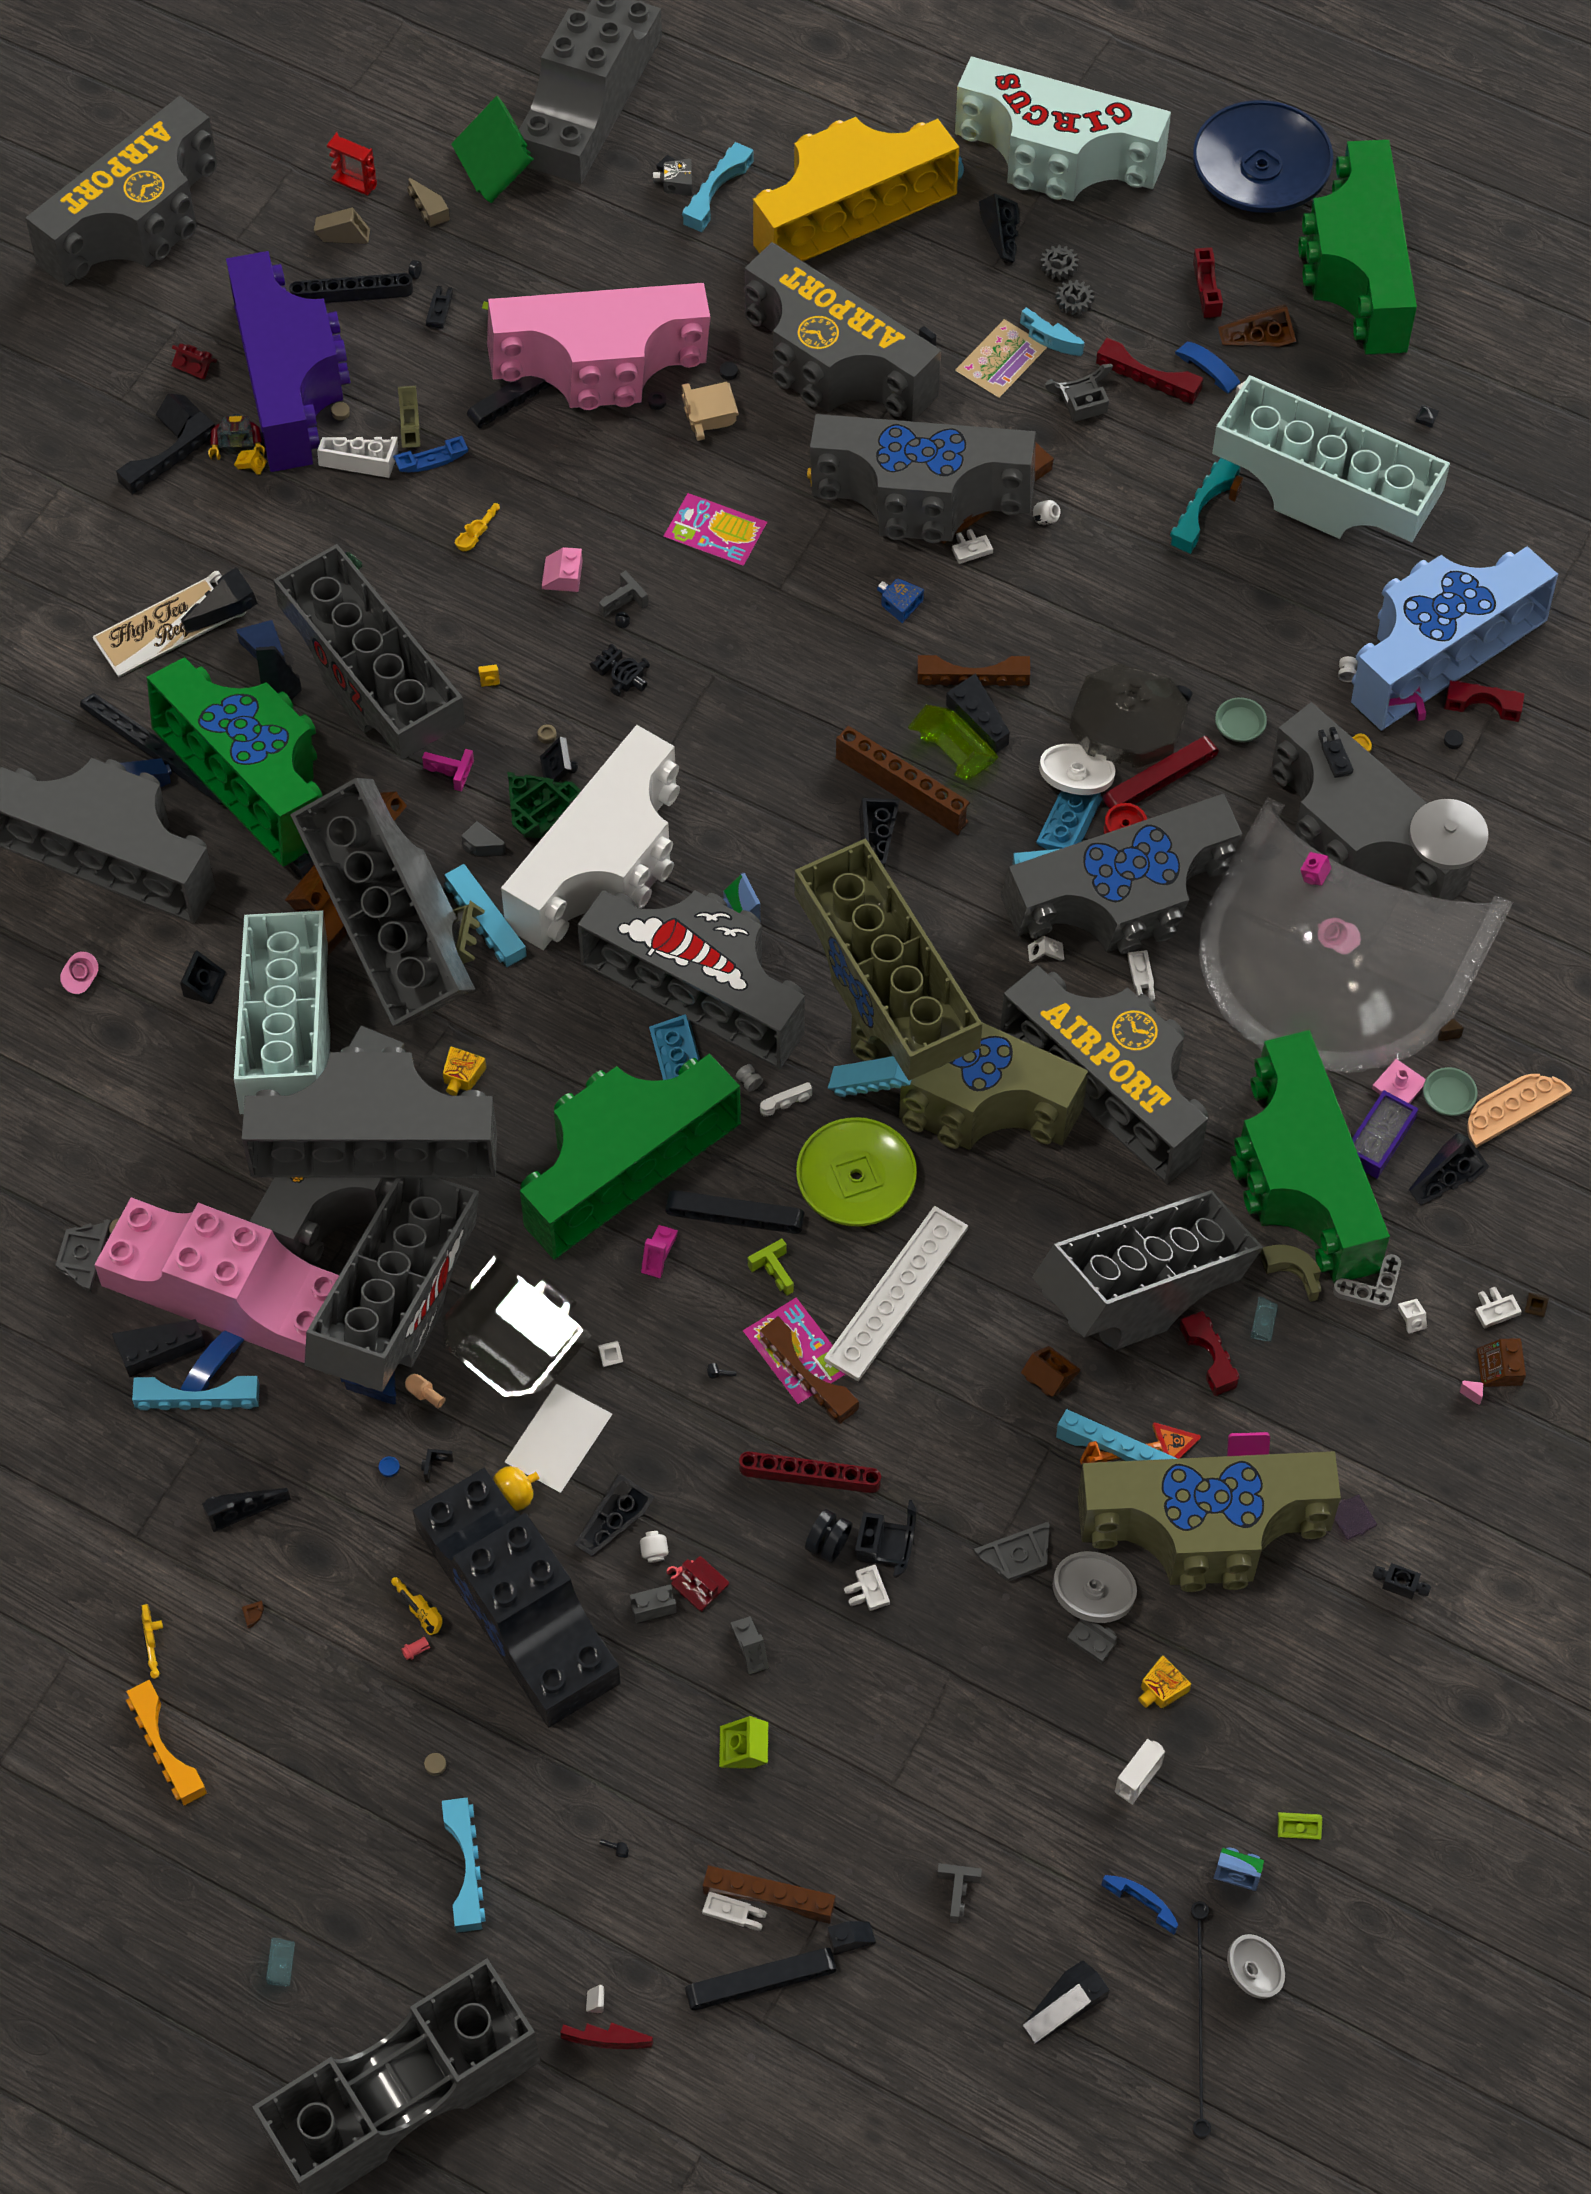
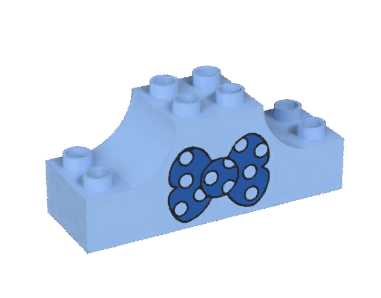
M1528 546L1515 555L1512 552H1507L1498 560L1496 566L1485 568L1462 566L1446 559L1442 555L1429 563L1426 560L1420 561L1413 567L1409 576L1401 581L1398 578L1391 580L1382 591L1384 601L1382 609L1378 613L1380 623L1377 634L1380 643L1375 646L1372 643H1368L1356 655L1358 666L1356 674L1352 678L1354 688L1351 703L1382 731L1416 708V703L1389 706L1390 699L1398 697L1405 699L1416 692L1423 699V702H1426L1447 688L1450 680H1459L1545 623L1548 619L1558 573Z

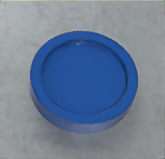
M388 1456L380 1461L379 1471L383 1476L393 1477L399 1472L400 1466L396 1458Z

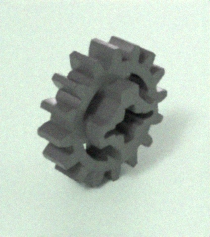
M1058 245V248L1051 246V250L1045 249V253H1042L1040 260L1041 270L1046 271L1045 275H1052L1051 279L1058 277V280H1061V277L1068 279V275L1074 276V272H1077L1079 264L1077 253L1073 254V249L1067 250V246L1061 248L1060 245Z
M1069 280L1068 284L1063 282L1062 287H1058L1056 292V305H1059L1060 310L1065 309V313L1070 311L1071 315H1074L1075 312L1081 315L1082 310L1087 312L1088 308H1092L1094 291L1090 290V285L1085 286L1084 281L1081 284L1078 283V280L1075 283Z

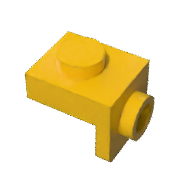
M257 449L245 450L238 454L234 466L237 469L251 468L258 475L261 474L267 461Z

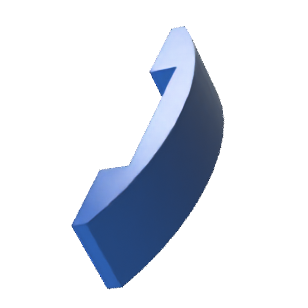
M1187 341L1175 351V354L1189 364L1192 361L1213 377L1215 385L1227 394L1240 384V380L1221 359L1204 347Z
M459 436L445 440L444 446L413 455L411 451L394 455L393 458L400 472H419L448 464L467 453L468 448L463 437Z
M224 1330L199 1357L186 1377L181 1390L192 1392L205 1391L210 1385L209 1380L231 1352L234 1353L244 1339Z
M1111 1875L1104 1876L1102 1880L1104 1888L1119 1898L1124 1891L1159 1914L1156 1920L1157 1924L1173 1935L1176 1933L1178 1923L1166 1904L1153 1892L1126 1878Z

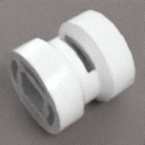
M1347 656L1340 659L1339 680L1348 683L1352 682L1358 666L1356 658Z

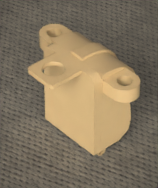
M723 382L692 390L689 383L682 385L684 410L697 441L705 439L704 430L727 427L736 422V416L739 415L730 383Z

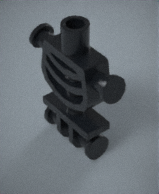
M610 644L607 650L601 652L603 656L598 655L596 660L590 663L591 668L596 672L600 671L601 676H604L613 668L611 680L615 687H612L610 690L616 696H620L621 690L628 691L632 686L640 691L647 687L648 682L642 679V677L644 676L643 669L650 667L648 660L642 658V661L637 663L633 658H626L619 661L623 658L622 650H618L613 644Z

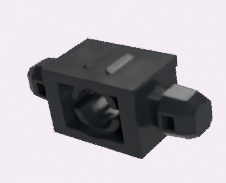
M1391 1563L1388 1571L1384 1567L1375 1566L1372 1574L1375 1579L1379 1581L1381 1579L1384 1580L1382 1589L1411 1600L1415 1592L1421 1596H1428L1431 1589L1429 1584L1423 1581L1422 1583L1419 1582L1421 1573ZM1397 1579L1405 1580L1406 1584L1399 1583Z

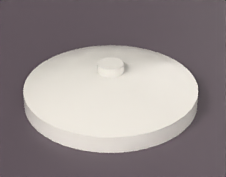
M1056 745L1047 749L1040 759L1039 770L1042 777L1050 785L1064 792L1078 795L1097 794L1107 790L1114 781L1115 766L1113 762L1102 752L1085 745Z

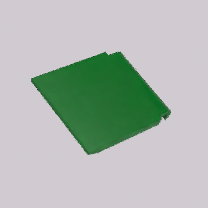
M498 96L451 143L476 191L481 193L490 203H493L534 160V158L529 156L530 152L526 149L527 143L505 104Z

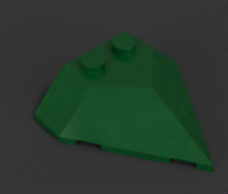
M507 772L512 825L524 837L543 838L581 792L572 782L565 781L560 783L554 782V779L531 775L523 777Z

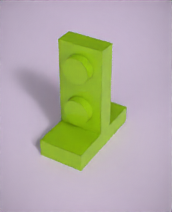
M780 1239L749 1256L748 1267L753 1272L765 1266L768 1274L773 1275L776 1279L775 1283L780 1291L783 1290L787 1296L794 1292V1283L777 1259L787 1253V1244L783 1239Z

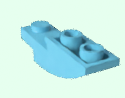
M1027 307L1022 310L1020 323L1029 329L1030 338L1062 353L1076 356L1083 354L1085 342L1081 338L1075 336L1059 323L1052 326Z

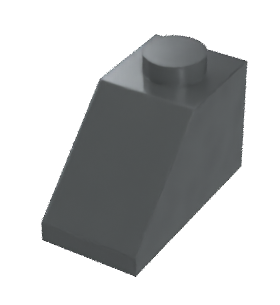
M478 821L461 835L463 849L468 853L471 852L476 857L504 855L506 853L505 842Z

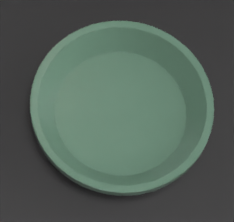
M1232 698L1220 705L1216 712L1215 723L1219 732L1226 738L1236 742H1248L1258 738L1264 732L1267 716L1264 709L1257 702L1247 698Z
M1445 1067L1433 1071L1426 1078L1423 1086V1095L1429 1107L1437 1113L1446 1116H1458L1468 1112L1474 1106L1477 1099V1086L1466 1072L1457 1068Z

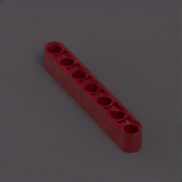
M1203 736L1109 790L1103 796L1102 801L1109 809L1120 803L1136 804L1212 760L1218 754L1219 749L1208 736Z
M744 1452L739 1458V1471L746 1477L865 1493H875L881 1486L880 1472L870 1467L757 1452ZM751 1462L753 1465L747 1467L744 1463ZM765 1465L774 1466L772 1469L764 1468ZM791 1467L794 1471L787 1472L785 1468ZM807 1470H812L815 1473L812 1475H808L805 1472ZM827 1473H834L835 1476H834V1477H827L826 1474H827ZM852 1475L856 1477V1479L848 1480L846 1477ZM873 1478L876 1482L869 1483L867 1479Z

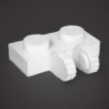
M970 529L967 530L969 540L965 541L961 532L956 534L959 544L953 545L952 551L959 564L993 553V548L986 535L976 538Z
M1496 1287L1490 1288V1294L1494 1302H1490L1484 1291L1478 1293L1483 1306L1476 1308L1475 1313L1484 1329L1521 1315L1522 1311L1513 1294L1502 1298Z
M876 1565L857 1570L855 1574L858 1582L844 1588L846 1594L858 1592L860 1589L863 1594L849 1599L850 1606L866 1601L869 1610L872 1611L890 1605V1600Z

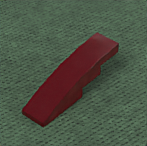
M612 2022L608 2030L587 2023L584 2031L563 2024L560 2032L561 2039L599 2048L639 2049L653 2046V2037Z

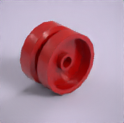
M1120 803L1114 805L1105 816L1104 834L1147 820L1144 811L1134 804Z

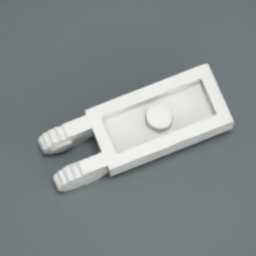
M1147 950L1128 952L1127 957L1136 995L1143 994L1141 988H1148V997L1152 1001L1155 1000L1154 980Z
M804 1083L763 1100L760 1103V1114L763 1117L773 1115L776 1109H786L792 1103L808 1100L812 1096L810 1083Z
M713 1892L708 1893L702 1911L703 1915L742 1927L746 1926L757 1931H761L763 1925L757 1921L747 1919L748 1913L759 1918H765L767 1914L764 1910L753 1907L751 1904Z

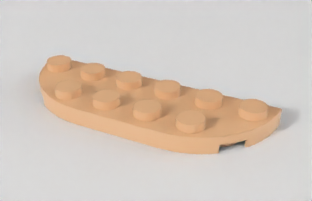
M1540 1074L1521 1076L1476 1103L1468 1119L1467 1131L1469 1139L1477 1148L1570 1095L1572 1089L1566 1083L1553 1076L1552 1078L1540 1076Z

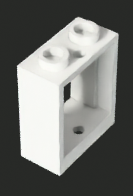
M1147 1739L1117 1779L1115 1793L1132 1805L1162 1766L1165 1750H1163V1747L1158 1742Z

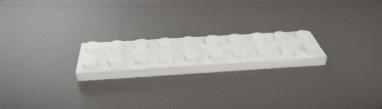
M934 1206L826 1354L824 1361L859 1381L966 1233L968 1225Z

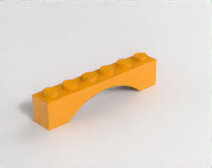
M150 1679L126 1691L129 1697L126 1703L130 1711H136L138 1716L135 1717V1720L140 1729H145L147 1734L144 1735L148 1746H154L156 1750L153 1753L158 1765L163 1764L165 1770L162 1773L167 1783L172 1782L174 1788L171 1791L176 1801L181 1799L183 1805H186L207 1794L196 1769L176 1759L166 1749L160 1739L158 1722L161 1702Z

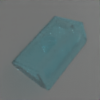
M1259 1296L1250 1338L1271 1342L1277 1304Z
M271 1938L266 1977L268 1985L290 1986L295 1942Z

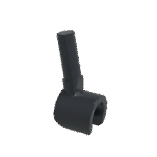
M717 1363L708 1364L707 1373L712 1379L720 1375L736 1376V1371L719 1370Z
M603 1839L600 1840L601 1845L616 1849L617 1857H628L629 1849L625 1843H612Z

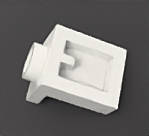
M1418 1299L1398 1304V1310L1406 1322L1408 1333L1427 1328L1426 1312Z

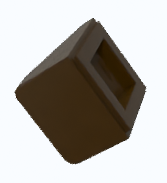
M1451 1019L1440 1029L1438 1040L1444 1041L1462 1037L1464 1027L1455 1019Z
M1529 1292L1524 1312L1544 1317L1549 1297Z

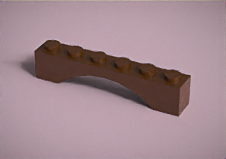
M918 655L917 684L959 685L976 673L983 686L1030 685V656H1011L996 665L968 668L953 665L937 655Z
M779 1316L760 1330L759 1341L763 1347L769 1348L779 1363L783 1362L787 1372L792 1377L796 1376L799 1379L801 1387L814 1395L813 1399L815 1402L827 1409L826 1412L832 1420L836 1419L841 1424L859 1409L858 1399L845 1386L825 1382L805 1368L794 1350L792 1331Z
M709 1865L703 1883V1894L706 1895L709 1892H713L732 1899L766 1903L790 1910L811 1920L831 1923L835 1906V1895Z

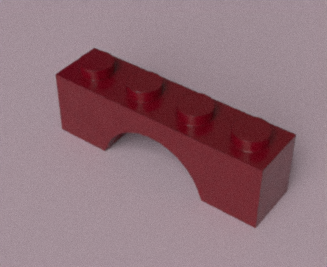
M1197 248L1194 251L1193 265L1203 318L1221 317L1223 300L1221 290L1216 285L1213 248Z
M1450 680L1444 709L1463 712L1472 704L1484 703L1492 706L1498 712L1500 719L1519 722L1525 693Z
M1201 1311L1181 1319L1179 1329L1188 1345L1200 1346L1206 1349L1212 1356L1213 1365L1207 1371L1206 1381L1213 1395L1217 1396L1237 1388L1240 1377L1237 1369L1233 1368L1230 1364L1231 1359L1228 1352L1224 1351L1221 1346L1220 1336L1214 1333L1211 1319L1206 1317L1204 1312Z

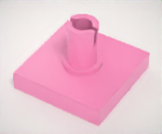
M1395 1059L1373 1084L1372 1089L1380 1095L1385 1090L1410 1104L1423 1090L1426 1079Z

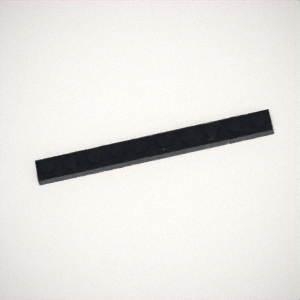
M95 693L80 701L81 708L154 759L162 758L164 764L170 766L171 771L218 804H222L167 743Z

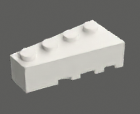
M322 437L317 450L318 464L323 467L389 478L395 463L393 456L398 455V437H391V440H382V437H374V440H363V437H356L353 440H347L346 437Z

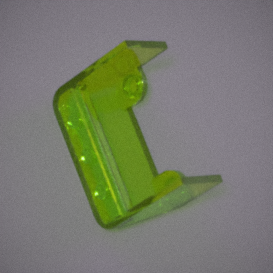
M926 704L908 726L910 730L919 731L921 733L920 737L926 742L937 743L957 764V771L954 775L964 780L973 778L992 765L998 758V755L954 711L948 708Z

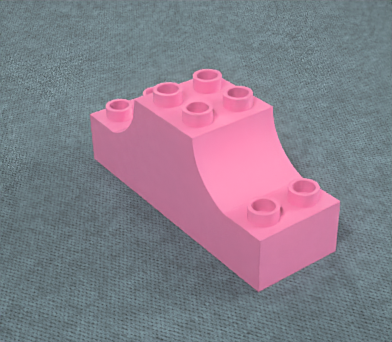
M704 283L488 299L487 347L493 380L516 381L524 376H534L545 379L546 382L552 384L564 394L570 408L580 407L584 410H592L603 405L629 407L634 403H641L642 389L647 380L657 371L673 365H682L690 368L700 363H706L710 313Z
M132 1197L95 1263L101 1286L184 1318L196 1319L197 1323L221 1332L225 1330L243 1338L247 1342L305 1363L306 1332L339 1277L337 1274L307 1263L290 1252L278 1241L273 1231L201 1203H197L192 1213H174Z

